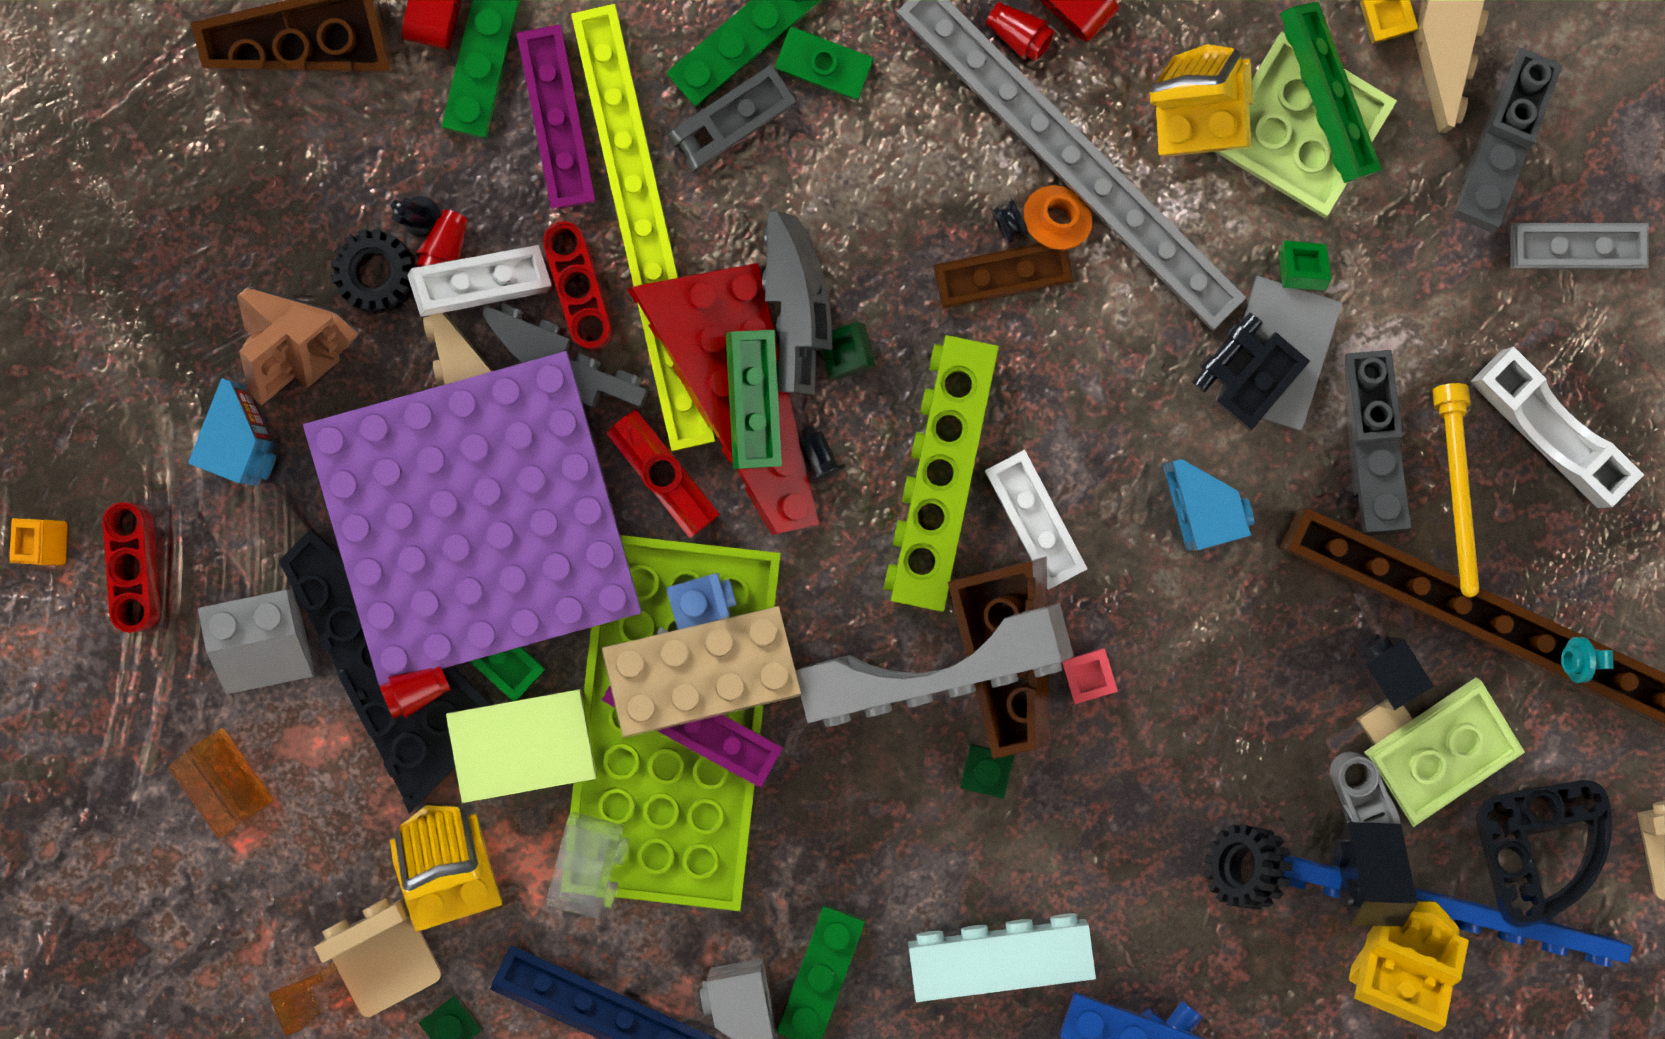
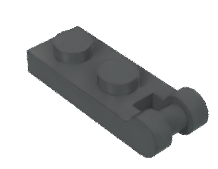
M771 64L676 127L668 134V137L675 147H681L688 157L685 163L691 172L695 173L795 106L797 102ZM706 128L713 141L702 148L695 135Z

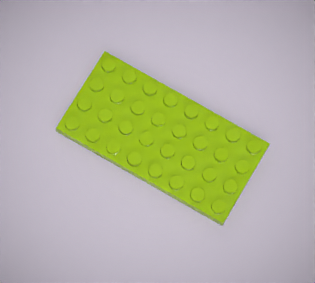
M620 535L642 612L591 627L583 701L597 778L573 783L561 891L741 911L755 785L658 731L623 738L616 708L602 701L610 686L602 648L654 636L660 627L670 632L678 630L666 588L715 573L720 574L721 581L730 579L737 605L729 607L731 616L727 618L775 607L781 553ZM764 705L723 714L761 735Z

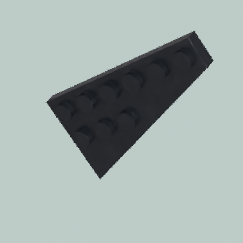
M309 529L279 560V563L300 604L308 613L324 650L328 652L346 693L368 735L372 737L384 761L383 764L390 778H393L403 797L402 801L410 814L456 768L446 714L494 704L455 666H450L442 669L450 691L442 693L440 697L406 719L404 715L393 719L378 684L342 557L314 529Z

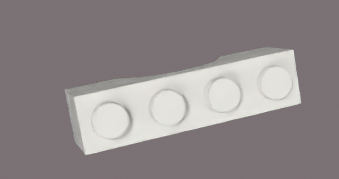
M1515 347L1501 350L1469 382L1597 508L1613 507L1644 476L1613 443L1590 431L1570 414L1551 392L1547 379Z

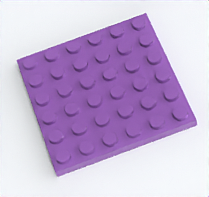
M568 351L303 424L379 685L389 682L388 677L429 668L433 669L439 666L442 669L637 615L642 612Z

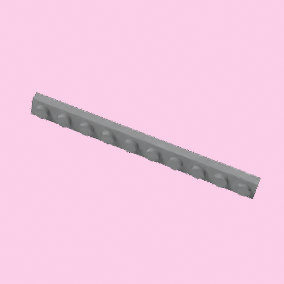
M908 0L897 11L896 15L1212 331L1246 299L949 0Z

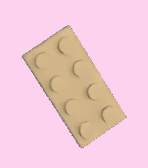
M779 606L602 648L623 738L801 695Z

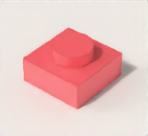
M1105 648L1077 655L1061 662L1073 704L1118 692Z

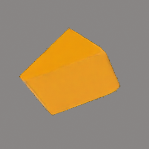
M12 518L9 563L64 565L67 553V522Z

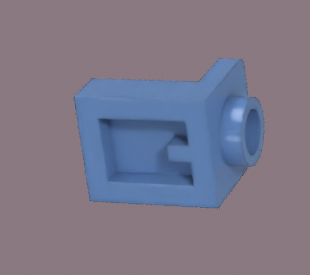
M719 573L666 588L678 630L730 617L729 607L737 605L730 579L721 581Z

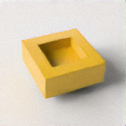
M1410 0L1359 1L1371 44L1414 33L1418 30Z

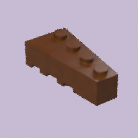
M285 0L190 23L201 66L210 70L397 73L379 0Z
M1047 556L948 582L967 657L978 650L993 635L1003 619L1017 613L1047 606ZM1032 669L1017 673L1019 681L1003 686L992 687L990 680L974 683L993 759L1035 750L1050 741L1049 675L1035 677Z

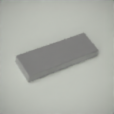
M1513 223L1510 225V269L1644 270L1649 268V223Z

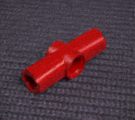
M637 409L624 416L606 432V435L642 478L645 486L654 493L689 539L721 515L686 472L681 462L674 457ZM661 461L670 462L675 469L673 482L665 487L657 486L651 478L652 468Z

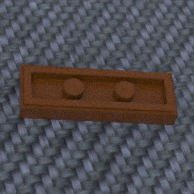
M1040 243L933 265L942 310L1074 283L1068 249H1049Z

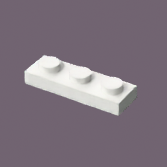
M539 245L411 268L407 275L420 317L547 293L552 286Z
M1025 450L984 471L1030 559L1034 560L1047 556V590L1088 569Z

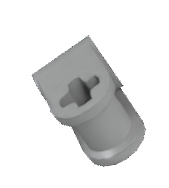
M1344 752L1335 757L1331 763L1330 776L1342 803V810L1347 824L1348 822L1401 824L1396 807L1385 789L1375 764L1356 752ZM1360 763L1364 770L1363 778L1357 784L1347 785L1344 777L1345 771L1352 764Z

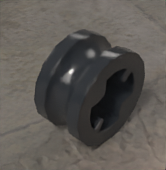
M1012 198L1005 201L1004 207L999 208L995 205L990 208L996 225L1008 244L1013 242L1015 234H1021L1022 236L1028 234L1024 219Z

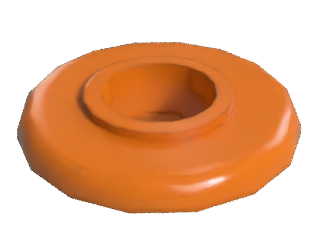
M1057 185L1041 187L1029 196L1024 205L1023 219L1028 233L1038 243L1049 249L1066 250L1075 248L1087 239L1092 229V213L1090 208L1067 187ZM1057 208L1064 211L1068 215L1070 223H1056L1049 217L1047 210Z

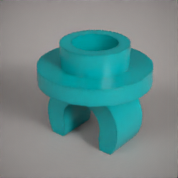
M1574 637L1568 641L1562 652V667L1573 682L1586 683L1592 679L1595 669H1613V650L1594 649L1592 643L1587 638Z

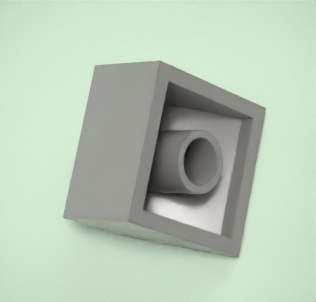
M293 589L197 608L206 653L225 694L315 676L301 605Z
M759 958L711 967L707 981H702L703 988L700 989V997L704 1016H713L714 1027L731 1039H778L764 959Z

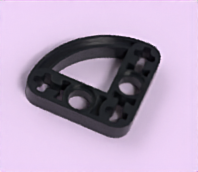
M1580 780L1495 795L1488 798L1480 806L1476 814V825L1499 911L1503 919L1515 927L1533 926L1550 920L1567 910L1590 889L1606 862L1612 837L1611 808L1605 789L1594 781ZM1582 792L1586 799H1594L1595 805L1589 809V812L1582 805L1570 807L1565 812L1564 804L1576 801ZM1544 799L1548 801L1553 808V818L1549 821L1536 819L1530 810L1532 800ZM1494 807H1497L1499 814H1507L1509 818L1502 826L1505 838L1513 834L1515 839H1505L1497 844L1494 843L1493 840H1496L1502 834L1499 823L1497 821H1490L1488 818L1494 811ZM1588 825L1586 849L1579 868L1564 888L1545 899L1527 835ZM1505 849L1515 851L1522 860L1521 870L1518 872L1505 871L1498 861L1500 851ZM1526 878L1527 883H1523L1519 887L1522 900L1531 901L1532 907L1526 912V916L1523 915L1521 909H1513L1511 904L1518 898L1516 885L1514 884L1507 888L1505 883H1515Z

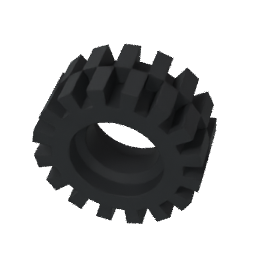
M365 229L358 231L359 234L356 236L349 235L344 239L346 243L342 247L338 245L335 250L338 253L336 260L332 259L331 268L334 269V275H331V278L338 288L336 290L338 294L352 306L373 313H382L383 310L391 311L397 308L396 305L399 302L404 303L409 298L406 296L410 289L412 290L407 275L411 268H416L413 264L415 259L406 248L407 246L393 235L387 234L382 230L374 229L373 231H367ZM379 254L384 256L390 264V277L379 288H367L359 281L357 274L358 266L366 256Z
M1248 825L1228 826L1229 831L1221 830L1217 834L1221 842L1211 841L1209 848L1214 851L1213 856L1206 855L1204 862L1211 864V870L1204 871L1206 879L1214 880V882L1208 885L1210 891L1218 893L1216 899L1230 906L1258 910L1262 909V907L1268 908L1274 905L1272 899L1280 900L1284 895L1279 886L1288 887L1290 879L1283 877L1284 871H1292V863L1284 862V858L1290 856L1289 849L1280 847L1285 841L1280 836L1274 835L1275 832L1269 829ZM1251 850L1254 855L1255 868L1251 879L1245 884L1241 875V865L1244 856Z

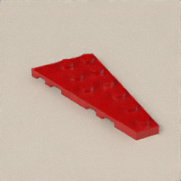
M759 263L643 284L627 289L635 304L638 302L650 322L648 326L656 340L660 339L673 361L672 367L708 427H712L722 444L721 450L728 462L733 463L726 332L774 330L768 302L765 301V291L762 285ZM775 336L776 362H777V360H778V358H779V349H778V345H777V341H776V336ZM778 392L782 466L736 469L746 485L745 491L771 535L819 525L789 393Z

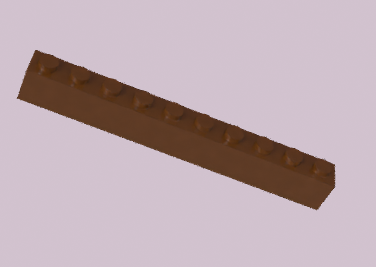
M1309 508L1297 509L1279 548L1280 550L1665 727V673L1482 588H1479L1476 596L1466 597L1461 592L1460 578ZM1585 637L1592 643L1594 649L1613 650V669H1595V673L1589 682L1575 683L1564 671L1561 655L1571 638Z

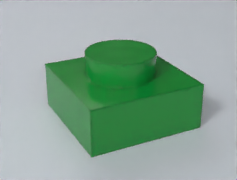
M1283 240L1278 251L1282 287L1326 291L1331 282L1327 244Z

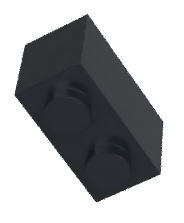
M1376 634L1357 645L1355 648L1358 654L1349 659L1374 702L1381 707L1396 710L1434 686L1405 639L1389 637L1388 635L1380 637L1379 634Z
M1348 822L1340 838L1334 841L1332 858L1334 865L1340 869L1342 879L1340 901L1343 907H1347L1350 925L1403 927L1418 903L1401 824Z

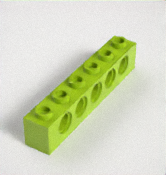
M945 335L943 345L934 344L929 370L937 372L934 389L925 388L920 414L928 416L925 433L916 432L911 458L919 460L915 477H906L902 502L910 504L907 520L897 521L892 545L901 548L897 565L888 564L883 590L891 592L890 601L944 612L949 590L948 582L951 580L999 348L997 345ZM961 373L969 379L970 391L966 396L957 398L947 392L945 381L949 375ZM953 417L960 423L961 435L957 440L946 442L939 438L936 433V424L941 418ZM941 460L950 465L952 478L947 485L936 486L929 481L927 468L933 461ZM926 504L938 506L943 513V522L936 530H926L918 522V512ZM917 548L928 549L934 557V566L926 574H916L909 567V556Z

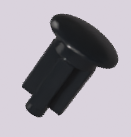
M416 196L411 199L405 197L403 201L394 200L390 206L394 213L392 219L399 224H403L409 233L416 236L428 234L439 217L436 204L426 196Z
M811 426L805 427L801 431L804 436L800 442L801 449L815 476L809 483L816 484L838 475L846 468V464H837L822 431L814 433Z

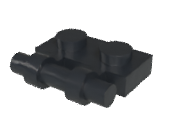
M1250 312L1239 325L1234 323L1227 331V340L1213 356L1208 354L1200 363L1202 369L1191 381L1204 393L1216 380L1225 386L1226 389L1215 402L1249 431L1253 430L1310 362L1308 358L1277 332H1274L1264 344L1260 343L1253 336L1263 325V322ZM1241 350H1244L1252 358L1236 376L1227 366Z

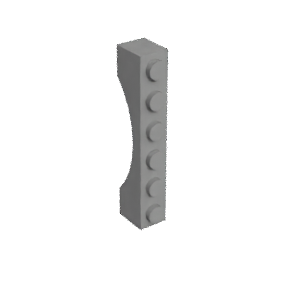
M1060 603L1017 613L1003 619L993 635L978 650L956 665L942 670L920 673L891 671L870 665L851 655L811 664L795 671L807 723L823 720L825 727H831L851 721L849 713L864 710L867 718L891 712V703L906 700L908 708L934 701L932 693L948 690L949 697L951 698L976 691L974 683L986 680L991 681L992 687L1019 681L1017 673L1032 669L1035 677L1062 671L1060 663L1074 657L1061 606Z

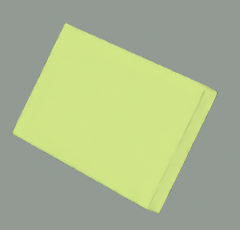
M1475 677L1364 753L1377 767L1383 784L1407 822L1412 827H1415L1524 754L1525 751L1483 682Z
M581 689L446 714L462 803L597 778Z

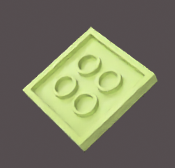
M1281 31L1252 78L1253 105H1249L1251 148L1215 151V153L1325 218L1330 213L1347 183L1343 182L1341 174L1333 164L1332 150L1324 130L1318 124L1316 108L1308 88L1301 79L1300 66L1293 47L1287 41L1285 33ZM1344 69L1371 142H1373L1397 100Z

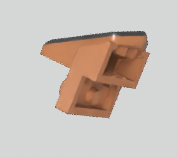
M254 287L244 289L237 295L244 328L251 335L245 341L239 353L249 395L261 406L294 378L306 388H309L340 361L339 354L346 350L359 334L357 328L343 315L329 308Z

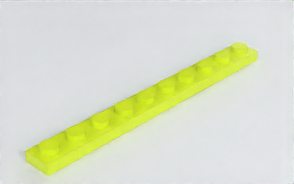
M611 4L572 13L573 25L633 286L678 278L616 5ZM638 304L671 451L674 452L716 442L712 427H708L672 367L673 361L660 339L656 340L648 326L650 322Z

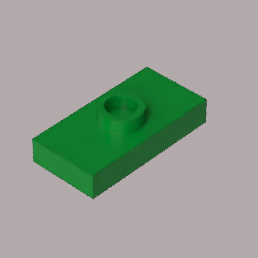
M790 26L774 69L782 74L858 102L874 57Z

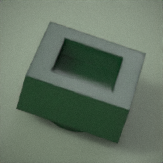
M856 321L832 330V350H822L829 378L839 380L876 366L865 323Z
M970 743L960 788L1004 799L1014 754L993 759L990 748Z
M457 993L418 1023L430 1039H472L483 1030L482 1025Z

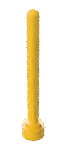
M1449 383L1437 386L1432 390L1434 409L1439 411V416L1444 418L1460 588L1464 596L1474 597L1479 592V579L1463 416L1467 414L1466 408L1471 405L1469 386L1466 384Z

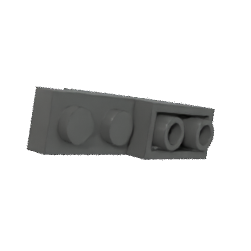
M1523 48L1518 51L1462 180L1464 186L1452 215L1453 217L1491 233H1495L1500 228L1528 149L1535 143L1563 67L1562 64Z
M768 211V224L764 230L767 261L762 277V285L765 291V301L781 304V313L777 318L776 325L777 333L780 337L779 358L776 362L778 392L815 395L816 350H832V321L825 278L817 253L798 217L779 211Z
M501 302L497 310L485 305L482 315L496 336L521 363L564 351L570 353L574 342L564 337L567 329L541 319L539 327L522 320L525 312ZM576 353L574 360H571V364L584 404L595 409L601 393H605L642 409L644 408L650 392L640 387L643 379L619 369L616 376L613 377L599 371L601 362Z
M1392 350L1346 353V408L1354 496L1358 497L1363 534L1373 536L1408 533L1411 530V521L1400 446L1403 432Z

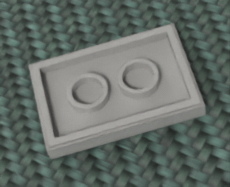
M1256 276L1241 322L1249 312L1254 314L1263 322V325L1253 336L1260 343L1264 344L1274 332H1277L1310 360L1302 372L1264 415L1262 420L1296 431H1302L1342 302L1301 289L1284 288L1282 283ZM1241 350L1227 368L1237 376L1251 360L1252 356L1246 351ZM1222 384L1220 385L1216 400L1226 389Z

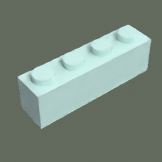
M1069 913L1051 916V923L1033 926L1032 919H1021L1006 922V929L988 931L987 925H974L961 928V935L944 937L943 931L916 934L917 941L908 942L916 1002L1094 980L1096 975L1089 924L1085 919L1078 920L1077 914Z

